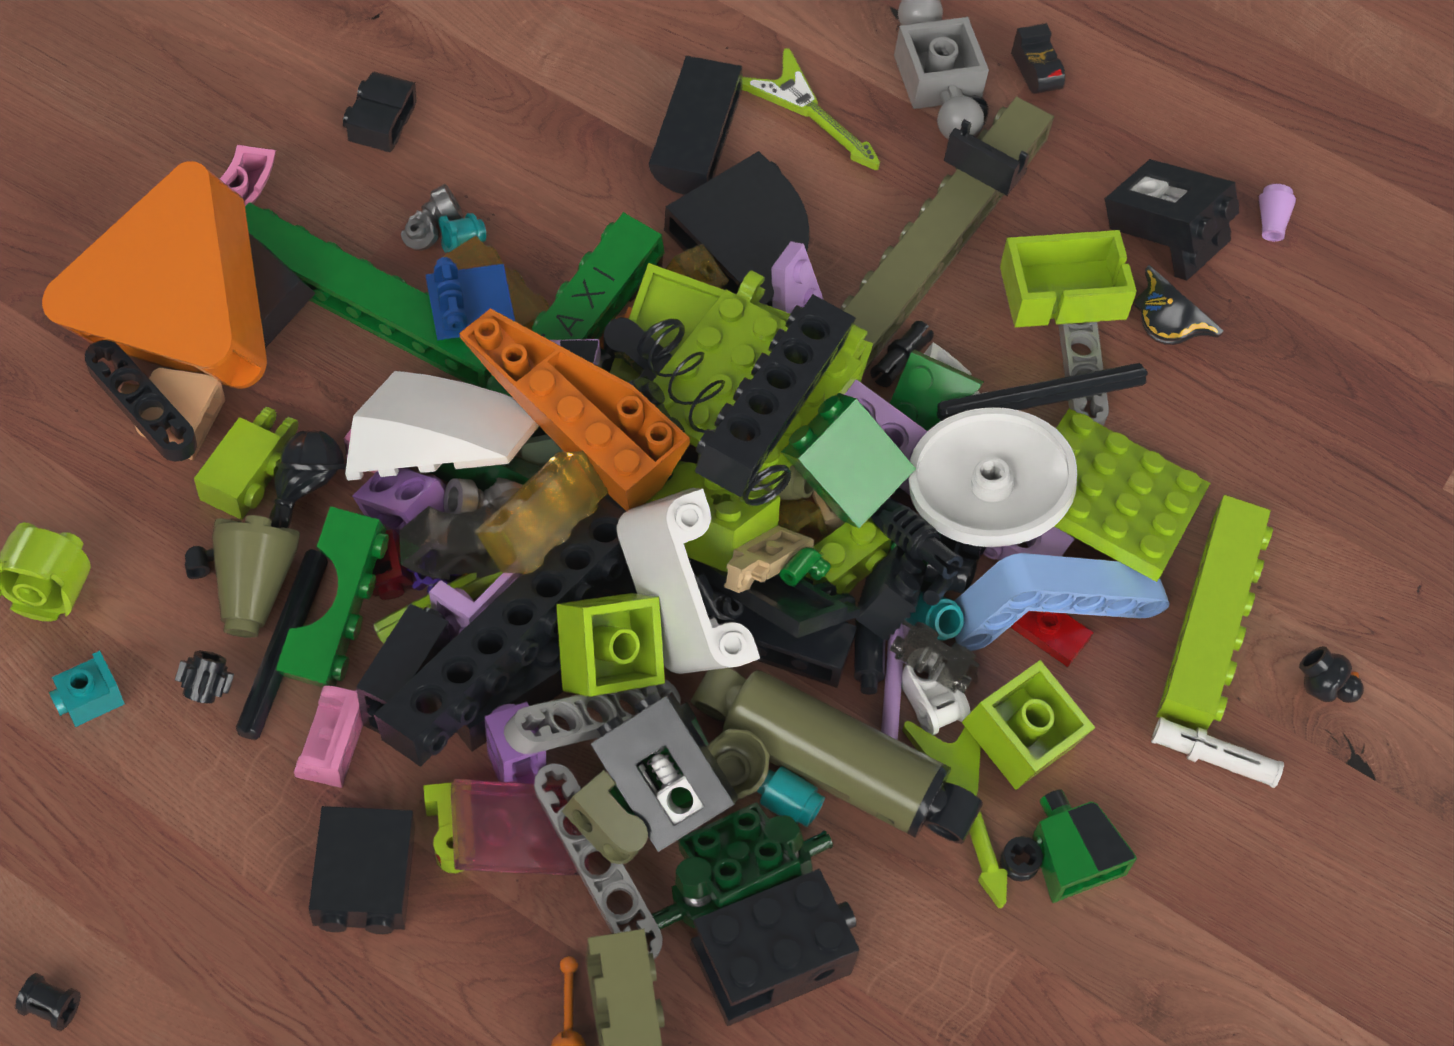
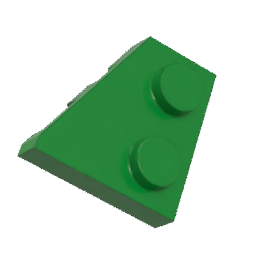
M914 350L909 356L889 404L928 431L940 421L936 415L938 403L971 396L982 387L984 381Z

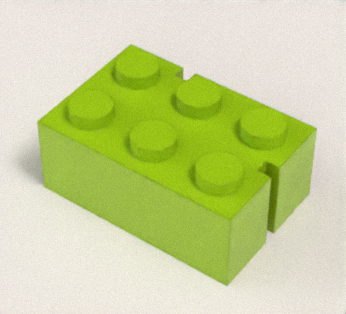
M1120 230L1007 238L1000 270L1014 328L1048 325L1050 319L1053 318L1056 325L1126 320L1137 290L1130 265L1125 264L1127 254Z

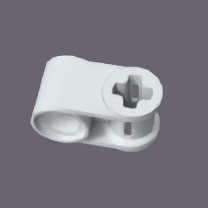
M926 648L917 649L911 653L902 672L901 688L915 710L921 727L931 735L939 733V728L957 720L962 722L971 713L970 706L965 694L957 686L947 669L943 658L932 649ZM914 670H923L931 678L922 679L914 673Z

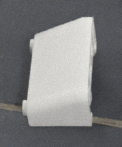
M690 488L632 508L623 513L617 524V536L637 594L659 597L664 666L671 672L678 674L737 667L760 659L754 638L746 627L735 622L719 625L715 617H708L683 544L702 536L710 525V509L703 489Z

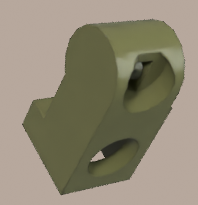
M603 770L572 796L562 812L606 859L612 863L626 864L646 844L648 831L646 825L639 817L628 814L609 793L616 783Z

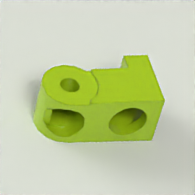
M469 782L423 785L426 815H438L439 830L434 837L433 843L436 862L442 870L448 873L463 872L470 867L474 860Z

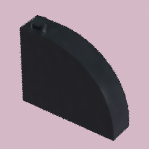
M760 151L665 207L664 231L721 289L737 294L744 277L752 270L765 277L764 282L760 285V287L765 289V293L758 302L773 307L772 300L774 297L772 266L790 242L804 244L806 252H808L809 223L803 202L792 184L781 173L779 167L774 162L769 161Z

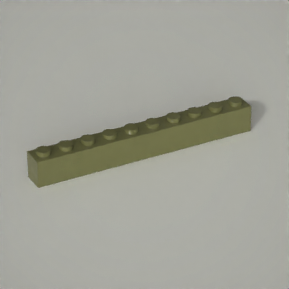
M1016 96L1007 108L1004 106L1000 108L994 118L993 126L990 130L984 129L977 139L1016 160H1019L1021 151L1028 153V165L1048 140L1054 116ZM957 168L952 176L947 174L942 180L935 198H928L922 205L918 219L914 223L909 221L905 225L895 247L890 245L885 250L879 262L880 266L876 271L869 270L864 276L859 292L855 297L849 295L845 299L840 309L856 317L854 324L868 331L863 340L873 343L864 373L1002 199L1003 193Z

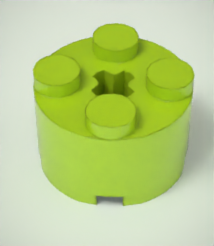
M19 523L8 536L0 552V597L3 595L12 602L10 610L30 619L48 622L56 621L59 615L65 613V617L68 616L91 569L90 561L82 550L83 541L72 533L63 532L57 534L38 528L30 523Z

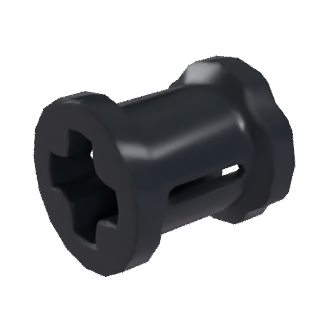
M35 973L26 980L19 991L15 1009L17 1013L23 1016L31 1013L50 1022L53 1029L62 1031L75 1016L80 1004L81 995L79 991L73 988L65 991L46 983L44 976Z

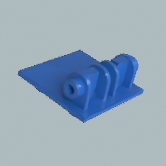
M443 257L437 260L433 269L434 273L425 274L437 340L460 337L459 333L490 308L515 321L504 264L458 270L457 265L450 258Z

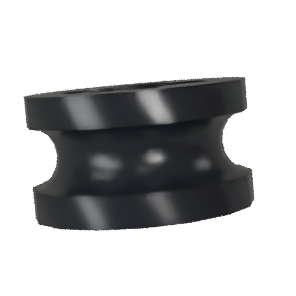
M1014 837L1008 841L1001 854V868L1007 870V877L1012 880L1028 881L1036 875L1042 864V849L1036 841L1029 837ZM1025 852L1030 856L1028 863L1023 862L1018 866L1013 862L1015 855L1019 856Z

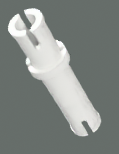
M1164 717L1159 718L1151 739V743H1157L1186 754V758L1190 761L1196 762L1200 759L1233 773L1267 784L1272 788L1277 786L1284 768V762L1276 761L1243 747L1207 735V730L1200 727L1193 730L1166 720Z

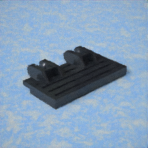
M689 558L694 574L703 571L711 585L796 638L848 621L860 615V608L855 606V597L846 592L838 594L836 586L828 581L823 582V584L813 585V580L804 576L796 586H790L781 579L778 573L772 578L766 579L765 582L754 580L749 590L737 593L724 587V583L727 580V572Z

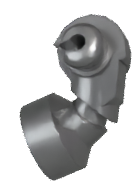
M446 184L431 191L430 201L421 206L422 212L417 210L416 214L409 217L405 230L401 232V237L408 247L414 250H425L434 245L438 240L439 231L436 228V222H439L440 216L446 215L449 221L463 218L462 210Z
M453 478L445 489L444 511L447 518L452 521L468 522L472 520L475 514H483V511L489 510L490 514H504L509 519H518L525 513L526 508L530 504L531 497L523 485L504 478H496L495 485L484 492L477 488L473 480Z

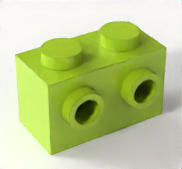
M871 518L860 528L845 523L813 547L824 554L822 557L831 564V569L820 580H814L809 573L805 576L813 580V585L823 584V582L828 581L836 586L838 594H842V592L849 593L859 581L869 575L888 555L891 540L884 535Z

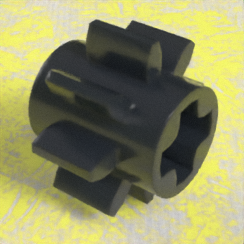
M202 650L195 651L193 658L188 657L187 661L180 660L175 680L182 682L181 687L184 688L182 694L190 700L207 704L214 703L216 696L221 697L222 693L229 694L234 673L227 671L228 667L225 666L227 660L219 654Z

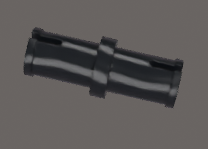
M915 321L901 339H895L888 346V353L870 371L872 378H875L882 372V375L875 381L878 385L882 387L891 386L897 376L904 370L911 352L914 350L920 352L933 339L934 334L932 330H929L922 336L925 330L929 328L928 324L922 321Z

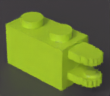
M270 407L263 408L253 423L239 417L194 477L199 499L243 520L250 508L254 509L259 505L264 496L266 486L275 477L279 469L276 467V461H280L285 443L296 434L299 426L298 420L291 417L285 418L283 423L273 433L269 430L276 420L277 412Z

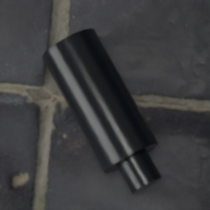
M855 618L857 630L854 649V678L861 682V693L872 695L878 691V682L885 678V640L881 639Z

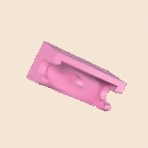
M323 686L318 701L319 705L302 754L298 757L294 775L296 778L342 788L363 726L357 690Z

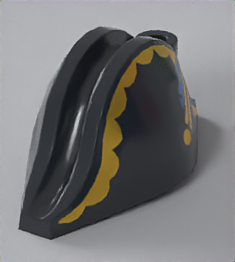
M1150 265L1147 266L1145 276L1148 286L1133 301V305L1141 312L1142 325L1145 332L1153 340L1165 345H1176L1194 337L1211 336L1217 338L1223 334V330L1205 313L1182 295Z

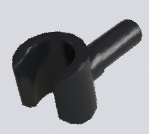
M193 546L186 551L185 569L188 578L199 579L210 573L209 562L214 561L213 548L206 550L200 546Z

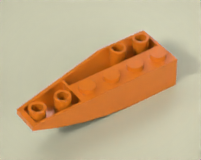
M491 308L459 333L463 342L526 413L582 470L626 511L645 504L663 488L690 444V437L632 384Z

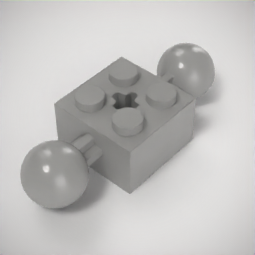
M902 0L898 8V19L901 26H899L894 58L913 109L942 105L938 112L937 123L940 132L946 139L949 140V135L954 128L961 129L963 119L971 122L969 134L976 137L982 130L984 114L980 105L970 97L978 96L982 98L989 69L969 18L962 17L942 20L943 7L940 0Z

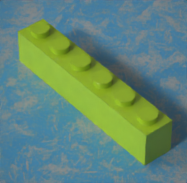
M1223 495L1213 515L1156 717H1164L1166 720L1196 730L1198 727L1207 730L1213 720L1220 722L1228 700L1227 697L1221 696L1224 685L1230 686L1237 667V662L1231 661L1233 650H1240L1246 633V628L1240 626L1242 616H1249L1255 600V594L1249 592L1252 582H1258L1264 566V560L1258 559L1260 549L1264 551L1267 549L1273 532V528L1267 526L1271 510Z

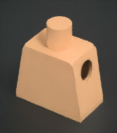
M157 368L153 370L149 379L192 426L197 441V448L188 459L194 460L225 402L222 384L206 374ZM125 382L120 393L130 394L135 392L139 385ZM150 407L142 413L141 417L149 421L155 420L163 414L164 410L159 407ZM136 427V431H137L141 436L145 437V436L140 432V430ZM170 427L166 430L170 442L175 441L177 444L184 442L183 439L179 440L171 433Z

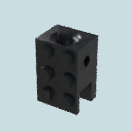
M820 868L694 919L693 923L699 936L691 938L690 942L693 953L727 1027L851 975L860 951L850 929L856 927V918L853 910L846 901L837 904Z

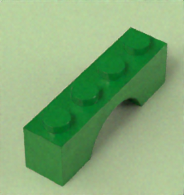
M330 506L317 547L335 566L338 576L337 595L331 608L319 620L307 626L289 629L276 667V671L284 677L322 688L323 686H336L337 681L342 682L349 667V657L346 656L350 640L357 639L362 627L363 617L359 615L363 600L370 599L375 587L376 575L372 574L377 558L382 559L388 547L389 535L385 534L387 529L379 519Z

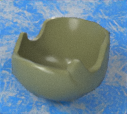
M739 729L724 730L707 745L710 753L738 795V799L745 798L756 792L764 783L768 775L770 755L763 741L752 732Z

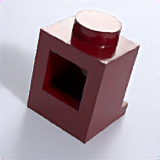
M393 529L386 530L385 534L389 535L388 547L382 559L377 558L372 573L376 575L372 595L375 597L379 596L382 600H390L402 596L405 593L404 587L414 583L412 572L407 570V567L410 566L406 550L408 548L407 540ZM390 566H392L393 570L386 572V570Z

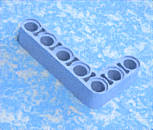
M1017 553L998 561L955 600L964 615L963 627L955 636V640L960 651L979 650L992 643L1028 611L1141 619L1153 617L1164 612L1169 607L1170 602L1160 578L1156 582L1119 561Z

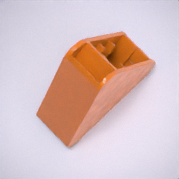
M187 161L175 167L53 279L44 291L42 306L45 315L54 323L68 329L91 344L103 340L112 341L119 345L130 357L173 370L210 375L220 381L221 384L237 389L254 385L261 379L266 370L267 356L244 200L237 192L198 162Z

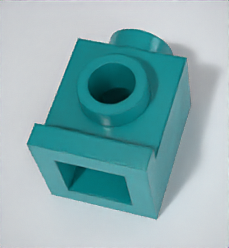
M101 651L93 653V659L52 677L57 689L49 692L50 697L59 715L69 713L75 727L125 704Z

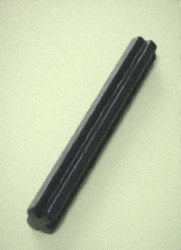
M309 549L304 554L236 725L238 735L243 738L257 740L262 733L283 679V675L276 671V667L290 628L303 627L328 564L327 557L321 551Z

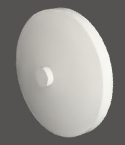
M979 408L948 417L932 427L920 439L910 458V462L916 470L908 477L909 490L917 512L936 531L964 544L982 547H1002L1032 540L1049 531L1065 516L1076 494L1077 464L1068 441L1048 422L1019 410Z

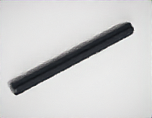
M1135 363L945 400L937 404L938 411L936 415L940 421H943L955 414L979 408L1023 410L1139 387L1146 383L1148 372L1147 369L1143 368L1142 364Z

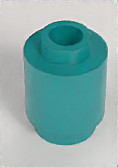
M922 591L916 612H912L911 617L906 618L909 627L937 640H947L955 637L961 631L964 624V615L959 605L945 597H942L937 605H928L923 599L926 591Z
M783 766L776 772L771 769L768 770L764 783L757 790L762 795L760 805L777 815L790 816L797 825L800 823L807 828L814 821L825 801V797L817 792L818 787Z

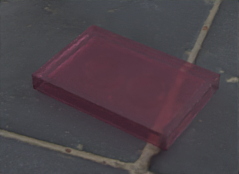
M455 779L450 787L455 870L580 876L537 799L534 784ZM547 785L543 789L545 793L553 791L559 799L560 807L552 808L555 813L568 803L562 793V786ZM565 817L563 821L564 830L573 836L582 835L576 826ZM587 856L584 864L589 871V859Z

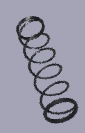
M678 319L660 321L642 335L637 346V352L640 354V357L648 360L649 369L655 375L671 377L668 387L669 397L675 403L692 405L688 418L690 427L697 432L705 433L706 430L699 429L694 425L692 420L693 410L696 404L718 394L724 388L725 381L717 380L712 382L699 393L694 401L683 402L675 398L671 389L675 376L685 374L698 366L704 359L705 353L696 352L691 354L679 364L673 374L657 372L653 368L651 360L669 354L682 341L685 333V327ZM673 325L657 338L649 354L643 353L644 344L654 333L666 326ZM679 327L678 335L665 348L653 353L660 340L667 333ZM701 355L699 360L692 366L678 372L690 359ZM721 383V386L716 391L700 399L711 387ZM773 465L760 471L742 495L745 503L751 506L761 505L775 498L788 485L791 479V470L786 465ZM779 471H784L780 476H778L774 480L764 485L755 487L761 480H763L767 476ZM782 479L767 494L755 499H748L751 491L767 488Z

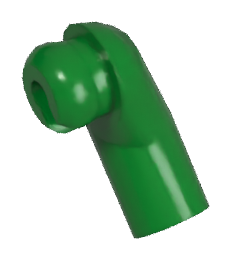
M805 547L790 559L779 574L787 585L796 586L807 573L814 580H820L831 569V564L822 557L824 554L821 551Z

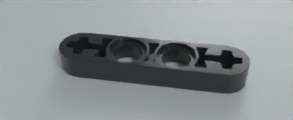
M108 340L98 341L90 345L85 352V362L91 377L164 458L174 462L190 458L197 448L195 433L190 423L119 345ZM101 358H105L107 361L112 360L115 371L111 374L110 368L104 362H98V360ZM126 381H136L140 384L139 388L130 394H123L117 391L119 385ZM150 407H159L164 410L163 414L155 420L149 421L141 417L142 413ZM170 427L171 433L177 439H183L184 442L181 444H177L175 441L170 442L166 430Z

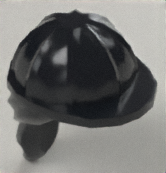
M316 430L300 431L290 437L285 443L280 461H276V467L279 468L275 475L277 498L274 500L275 505L270 512L271 527L289 528L296 501L326 485L339 469H346L347 460L343 458L340 446L327 433Z

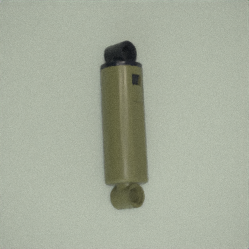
M731 668L708 670L690 701L692 705L704 714L718 721L725 722L723 731L728 729L749 730L759 737L770 755L769 762L778 767L783 766L809 783L914 838L918 836L925 825L942 838L962 844L983 805V802L968 790L955 784L945 783L951 767L762 670L754 671L747 680Z

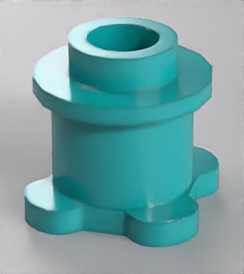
M467 213L465 218L449 221L446 215L439 217L442 237L441 245L445 253L449 252L452 258H457L460 256V250L472 248L474 251H479L482 248V242L486 241L487 238L486 228L482 219H477L473 213Z

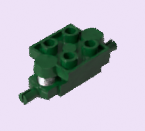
M757 802L748 805L677 840L679 851L685 860L680 862L676 868L675 885L671 887L673 904L651 913L660 931L680 920L694 929L695 925L693 922L696 918L812 872L811 857L829 848H833L831 837L824 830L803 841L801 830L792 817L779 815L769 819Z

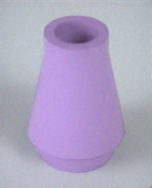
M1270 184L1263 189V193L1258 198L1262 221V237L1267 241L1277 242L1285 237V230L1296 203V198L1293 195L1292 188L1289 186Z

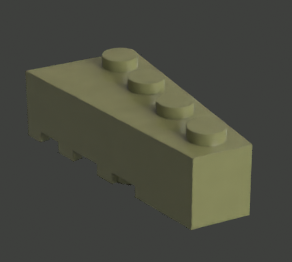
M645 928L589 937L587 941L586 966L599 1046H662L660 1028L665 1027L661 999H655L653 981H657L653 953H648Z

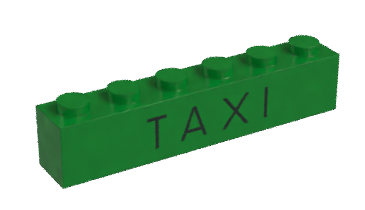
M623 212L615 223L611 222L606 226L602 233L601 241L594 251H589L583 256L574 277L570 281H565L560 286L555 301L547 311H542L536 317L532 331L548 340L600 339L604 334L607 324L617 317L641 285L648 263L656 265L664 255L662 234ZM492 375L487 382L486 389L512 397Z

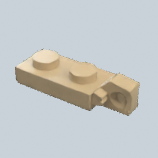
M780 526L772 528L734 550L733 558L727 564L728 573L724 587L740 593L749 590L754 580L765 582L766 579L777 575L799 550L805 547L813 548L814 540Z

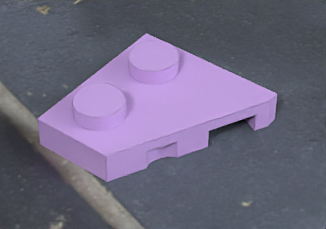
M790 242L772 266L773 308L790 314L796 305L803 308L812 294L823 299L805 246L802 243Z

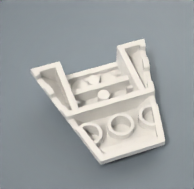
M394 371L353 415L345 475L349 481L362 479L363 472L378 470L380 477L397 476L398 468L418 466L420 473L435 472L441 464L452 462L455 469L509 464L539 425L513 397L432 375Z

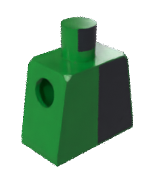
M1062 789L1052 791L1039 800L1047 818L1038 823L1032 839L1042 849L1043 861L1040 867L1053 903L1128 874L1137 858L1097 803L1088 802L1072 808Z

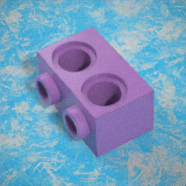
M407 467L398 468L397 476L380 477L377 471L352 496L365 516L379 519L387 530L393 529L403 537L423 543L447 519L444 511L446 485L434 475L426 476L416 473Z
M528 702L518 705L505 704L496 708L490 715L485 716L487 754L505 799L534 789L535 777L538 771L546 765V750L532 754H523L513 749L504 736V726L519 709L528 707ZM536 727L531 731L535 734L539 729Z

